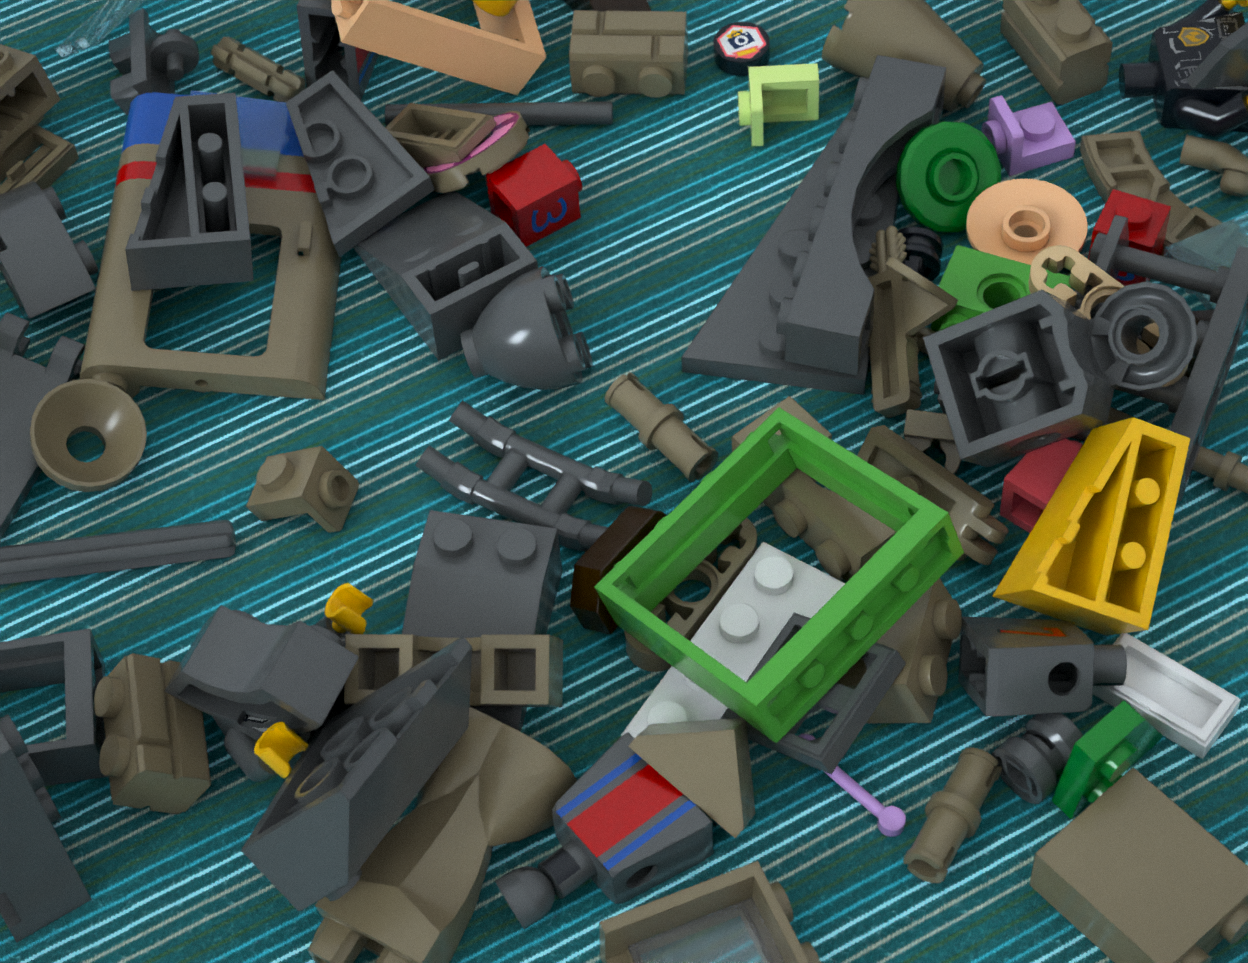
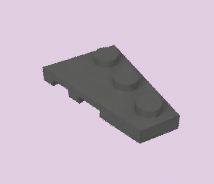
M333 70L286 102L339 257L435 190L430 176Z

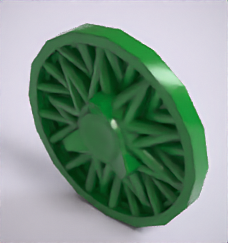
M941 121L920 129L906 143L897 163L896 187L902 206L916 223L935 232H960L965 230L967 213L972 202L984 190L1001 182V165L995 147L982 131L964 122Z

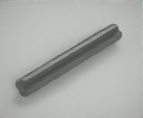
M218 520L0 547V585L231 557L235 554L236 549L235 531L231 521Z

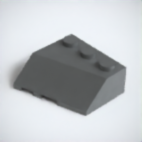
M463 636L323 723L308 743V748L301 754L241 849L247 858L299 912L324 897H327L330 901L341 898L358 882L362 875L361 866L468 729L472 646Z

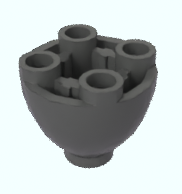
M541 266L522 274L509 282L491 299L473 328L461 331L460 337L464 355L475 378L490 375L509 384L541 390L560 389L581 384L582 371L593 367V362L584 334L582 332L573 334L566 311L574 308V302L563 273L550 275L548 270Z

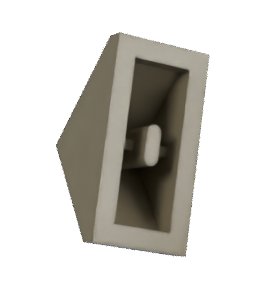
M733 718L650 724L628 746L734 838L741 833L756 814L747 723L744 719Z

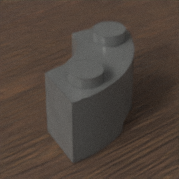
M30 181L0 195V273L14 296L23 317L28 319L95 290L96 288L90 276L99 273L96 262L85 241L82 240L74 244L62 223V220L66 219V214L52 186L42 190L34 181Z
M221 605L202 626L164 691L196 709L239 726L244 717L249 715L275 721V723L284 722L296 734L307 733L322 726L359 656L344 648L343 641L326 628L316 625L308 626L302 621H297L288 626L270 625L260 622L257 618L246 612L230 610Z

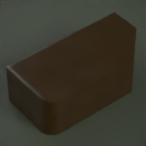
M636 506L627 507L574 564L570 607L585 629L611 635L618 627L594 586L614 568L613 565L621 561L654 529L656 524L666 516L664 512Z

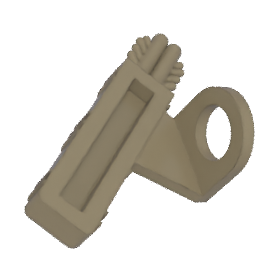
M888 226L886 231L878 230L876 232V243L873 242L871 244L872 248L869 249V253L873 255L869 258L873 262L870 264V268L878 274L868 277L875 289L873 329L868 347L870 348L871 394L873 395L872 403L874 410L887 418H892L906 413L907 409H918L921 405L922 393L920 392L921 384L919 383L918 369L919 348L916 333L952 310L959 300L902 263L907 256L905 252L906 245L904 244L906 238L902 233H898L895 226Z

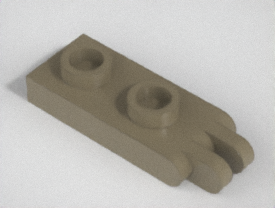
M885 425L872 427L857 456L949 513L964 551L957 559L958 561H964L968 555L978 563L990 565L997 551L978 535H982L991 542L1001 544L1009 532L1003 523L990 515L994 507L993 502Z

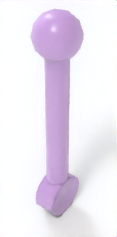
M810 734L799 735V737L808 741L815 739ZM838 766L832 774L826 773L878 818L877 826L882 834L894 837L902 833L905 827L906 816L900 808L895 806L885 807Z

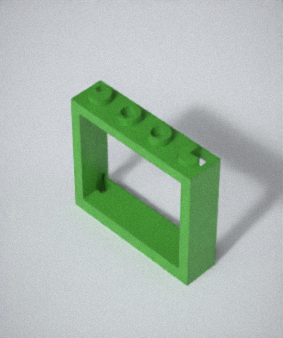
M778 407L754 432H750L746 439L715 470L708 473L701 483L674 510L663 517L636 547L621 561L613 565L614 568L594 588L616 625L777 744L870 647L957 561L964 551L947 511ZM778 430H780V432H781L780 435H777V434H775V433H776ZM799 469L893 529L896 533L748 682H745L652 614L651 611L793 471Z

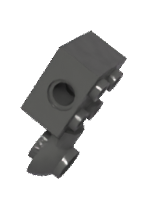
M1141 282L1126 285L1110 295L1097 311L1095 317L1090 320L1067 301L1044 290H1039L925 336L923 340L960 460L984 467H991L1107 423L1115 388L1125 387L1141 391L1159 388L1178 377L1192 359L1198 337L1195 316L1181 295L1166 285ZM1156 323L1159 327L1158 343L1149 352L1140 354L1136 343L1138 334L1147 325Z

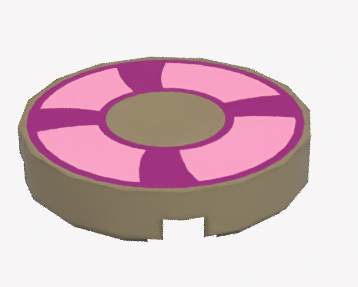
M507 111L494 115L493 118L497 125L461 162L424 167L423 170L430 176L435 189L433 192L448 193L464 188L469 183L465 175L478 171L482 175L491 174L514 158L526 146L527 140L530 137L528 132H531L520 112Z

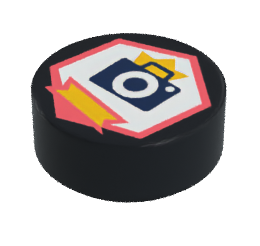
M750 22L730 23L722 27L714 37V61L725 73L734 76H748V67L766 66L769 61L770 39L767 32L757 24Z

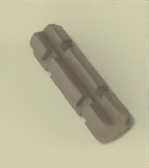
M229 36L222 37L220 42L212 47L211 55L214 56L213 64L229 74H235V78L269 97L274 95L273 99L279 103H286L306 89V81L303 77L288 69L284 70V67L249 47L245 48L244 44Z

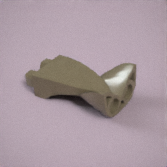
M469 707L468 729L418 792L416 808L384 836L361 866L362 875L360 879L345 895L335 901H330L327 897H324L316 903L315 906L324 920L318 927L308 949L313 960L316 963H354L361 950L365 948L379 956L376 963H449L476 908L491 859L492 847L520 841L554 826L552 809L555 803L577 782L571 769L550 749L538 741L485 713Z

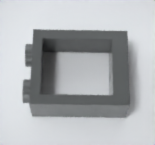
M91 629L0 642V692L65 683L66 739L26 745L29 750L27 753L41 775L45 786L108 777L101 773L99 767L100 751L105 741L104 719L97 716L94 711V695L98 683L105 677V663Z

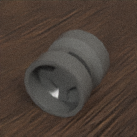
M1062 713L1036 714L1026 723V733L1021 737L1010 736L992 752V756L998 760L997 766L1002 767L1000 777L1007 786L1023 800L1031 804H1039L1057 788V778L1062 775L1075 742L1083 735L1074 723Z

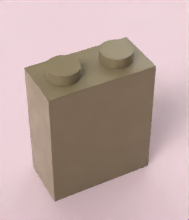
M1134 767L1035 853L1030 886L1114 963H1210L1212 957L1208 953L1224 938L1230 944H1234L1248 932V866Z

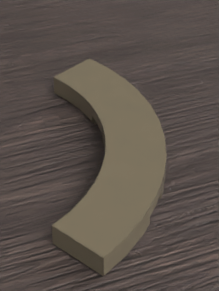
M1140 130L1081 137L1080 152L1087 173L1105 203L1112 190L1116 189L1171 206L1162 256L1218 271L1221 265L1231 267L1238 246L1248 248V239L1238 236L1239 229L1214 218L1197 206H1194L1193 209L1189 208L1170 191V183L1154 164L1145 147Z

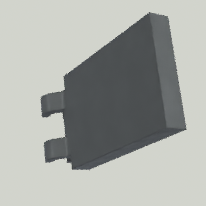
M8 312L0 320V540L42 472L31 449L29 433L32 415L38 403L48 392L61 384L78 380L82 366V360L79 358L85 350L84 344L62 336L52 351L47 367L23 358L30 344V338L23 335L30 323Z

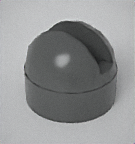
M524 866L514 869L495 880L523 929L542 919L551 910L555 891L552 881L543 874L542 870Z

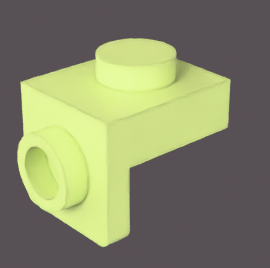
M818 63L748 67L749 91H738L739 126H750L752 147L763 146V123L819 120Z

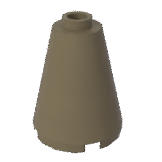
M848 0L843 7L849 13L843 23L842 30L833 24L822 49V59L832 67L858 77H870L877 55L946 67L943 109L950 112L954 111L959 105L966 109L969 108L979 96L986 83V79L980 76L984 66L983 62L925 0Z

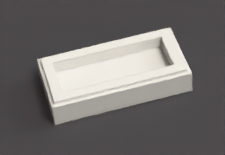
M1127 633L1121 634L1113 645H1122L1125 649L1127 660L1125 682L1122 686H1093L1092 694L1114 707L1125 700L1164 737L1203 759L1238 711L1241 699Z

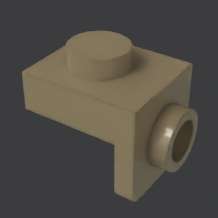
M323 446L267 456L257 473V481L246 507L261 521L308 513L328 533L337 532L343 528L359 483Z

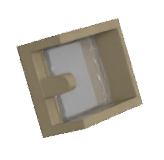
M758 861L599 922L600 959L602 963H821L814 947L809 941L800 944L790 925V922L793 921V912L785 890L777 881L769 884Z

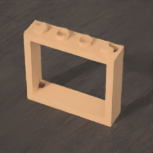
M331 0V10L333 15H335L341 43L513 95L520 93L546 58L529 0H518L509 14L502 17L485 12L473 2L481 29L390 0Z

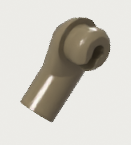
M1186 135L1179 163L1223 173L1220 181L1222 192L1239 197L1248 195V157L1230 144Z

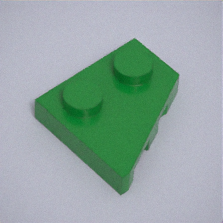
M1123 700L1075 742L1051 801L1072 820L1088 804H1092L1115 784L1126 770L1161 740L1163 735Z

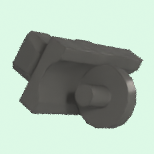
M144 8L129 14V33L109 41V56L113 65L123 75L110 81V94L114 102L126 115L129 113L131 101L136 96L154 92L175 94L174 80L182 79L184 74L194 70L199 63V48L196 41L187 35L181 34L177 29H169L164 35L157 33L151 28L149 14Z

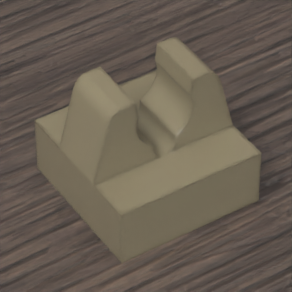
M907 409L904 427L905 440L923 453L931 449L932 444H940V450L946 456L945 468L955 475L959 470L962 460L959 457L947 414Z

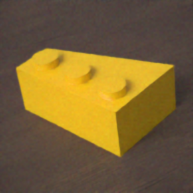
M1135 417L1093 428L992 596L1060 620L1073 622L1077 626L1106 636L1148 630L1190 438Z

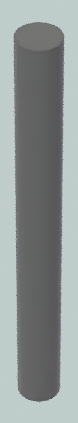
M613 101L422 104L492 116L507 111H519L527 125L613 124ZM386 104V126L408 104Z

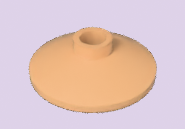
M1012 179L992 185L980 193L972 202L966 219L967 237L974 250L1029 265L1032 264L1033 259L1039 252L1051 246H1068L1080 253L1085 244L1088 229L1086 214L1082 206L1069 192L1057 185L1037 179Z

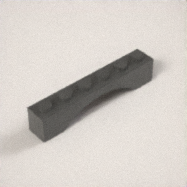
M877 55L870 77H860L854 97V111L857 112L855 120L846 118L841 131L839 153L843 154L840 163L831 161L827 170L824 184V197H828L825 207L816 205L812 213L808 240L812 242L810 251H800L795 263L793 287H797L794 298L784 297L779 309L776 332L777 334L785 335V361L858 376L873 329L875 289L861 267L854 246L853 236L855 227L868 201L884 181L897 172V163L906 143L920 129L939 122L944 106L946 67Z

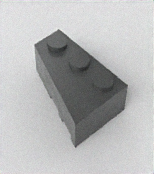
M7 714L0 718V914L15 941L19 942L92 899L52 823L61 819V816L44 787L45 783L27 753L29 750L12 719Z

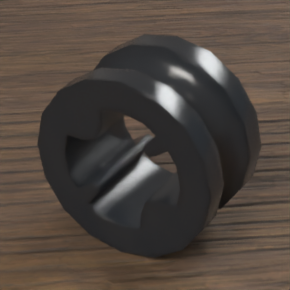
M906 227L898 230V233H902L906 238L904 244L906 245L905 252L907 256L902 263L929 281L935 280L941 269L940 258L942 257L944 246L941 238L935 232L921 227Z

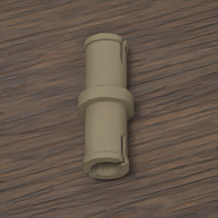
M632 372L628 373L627 376L625 374L621 375L612 383L606 392L605 402L618 411L639 431L638 437L642 444L650 450L658 449L684 473V477L690 482H694L695 479L700 480L713 468L718 459V452L706 444L683 422V413L672 403L664 405Z
M974 747L962 750L958 763L943 790L937 791L930 797L925 808L927 819L912 847L903 858L904 864H909L907 867L909 872L917 878L930 883L943 882L947 876L948 868L964 838H970L976 833L982 820L979 810L994 782L998 780L1002 772V767L997 766L998 760L990 753Z

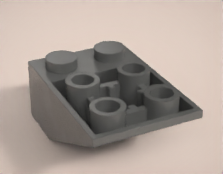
M456 191L438 195L398 215L354 247V250L438 361L462 349L461 331L474 327L484 308L502 288L522 274L538 268L537 260L505 221Z

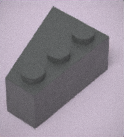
M236 92L175 97L156 154L157 164L150 185L145 188L141 200L142 210L134 234H130L125 249L131 291L254 281Z

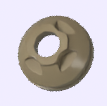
M80 379L61 384L43 397L32 415L29 436L32 453L36 462L49 478L71 490L94 492L116 486L130 475L143 455L147 432L140 408L127 393L105 381ZM78 432H91L102 441L104 452L95 461H78L68 452L66 445L68 439Z

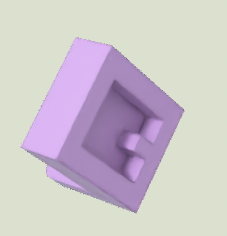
M1002 95L990 98L988 121L982 124V132L995 147L997 156L1009 176L1074 157L1076 141L1052 101L1012 113Z

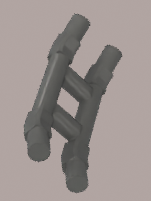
M464 401L459 404L449 421L473 437V441L479 446L502 458L487 481L483 479L482 475L469 470L458 461L456 463L430 445L415 465L441 483L440 487L456 498L471 505L476 503L518 523L557 528L559 545L584 552L594 544L608 527L595 525L590 520L579 519L566 513L581 491H584L586 496L597 501L615 505L627 503L646 506L652 497V487L648 481L625 478L620 473L608 472L597 466L594 468L517 435L515 430L502 425L491 416L487 418ZM527 467L558 480L541 505L511 492V489Z

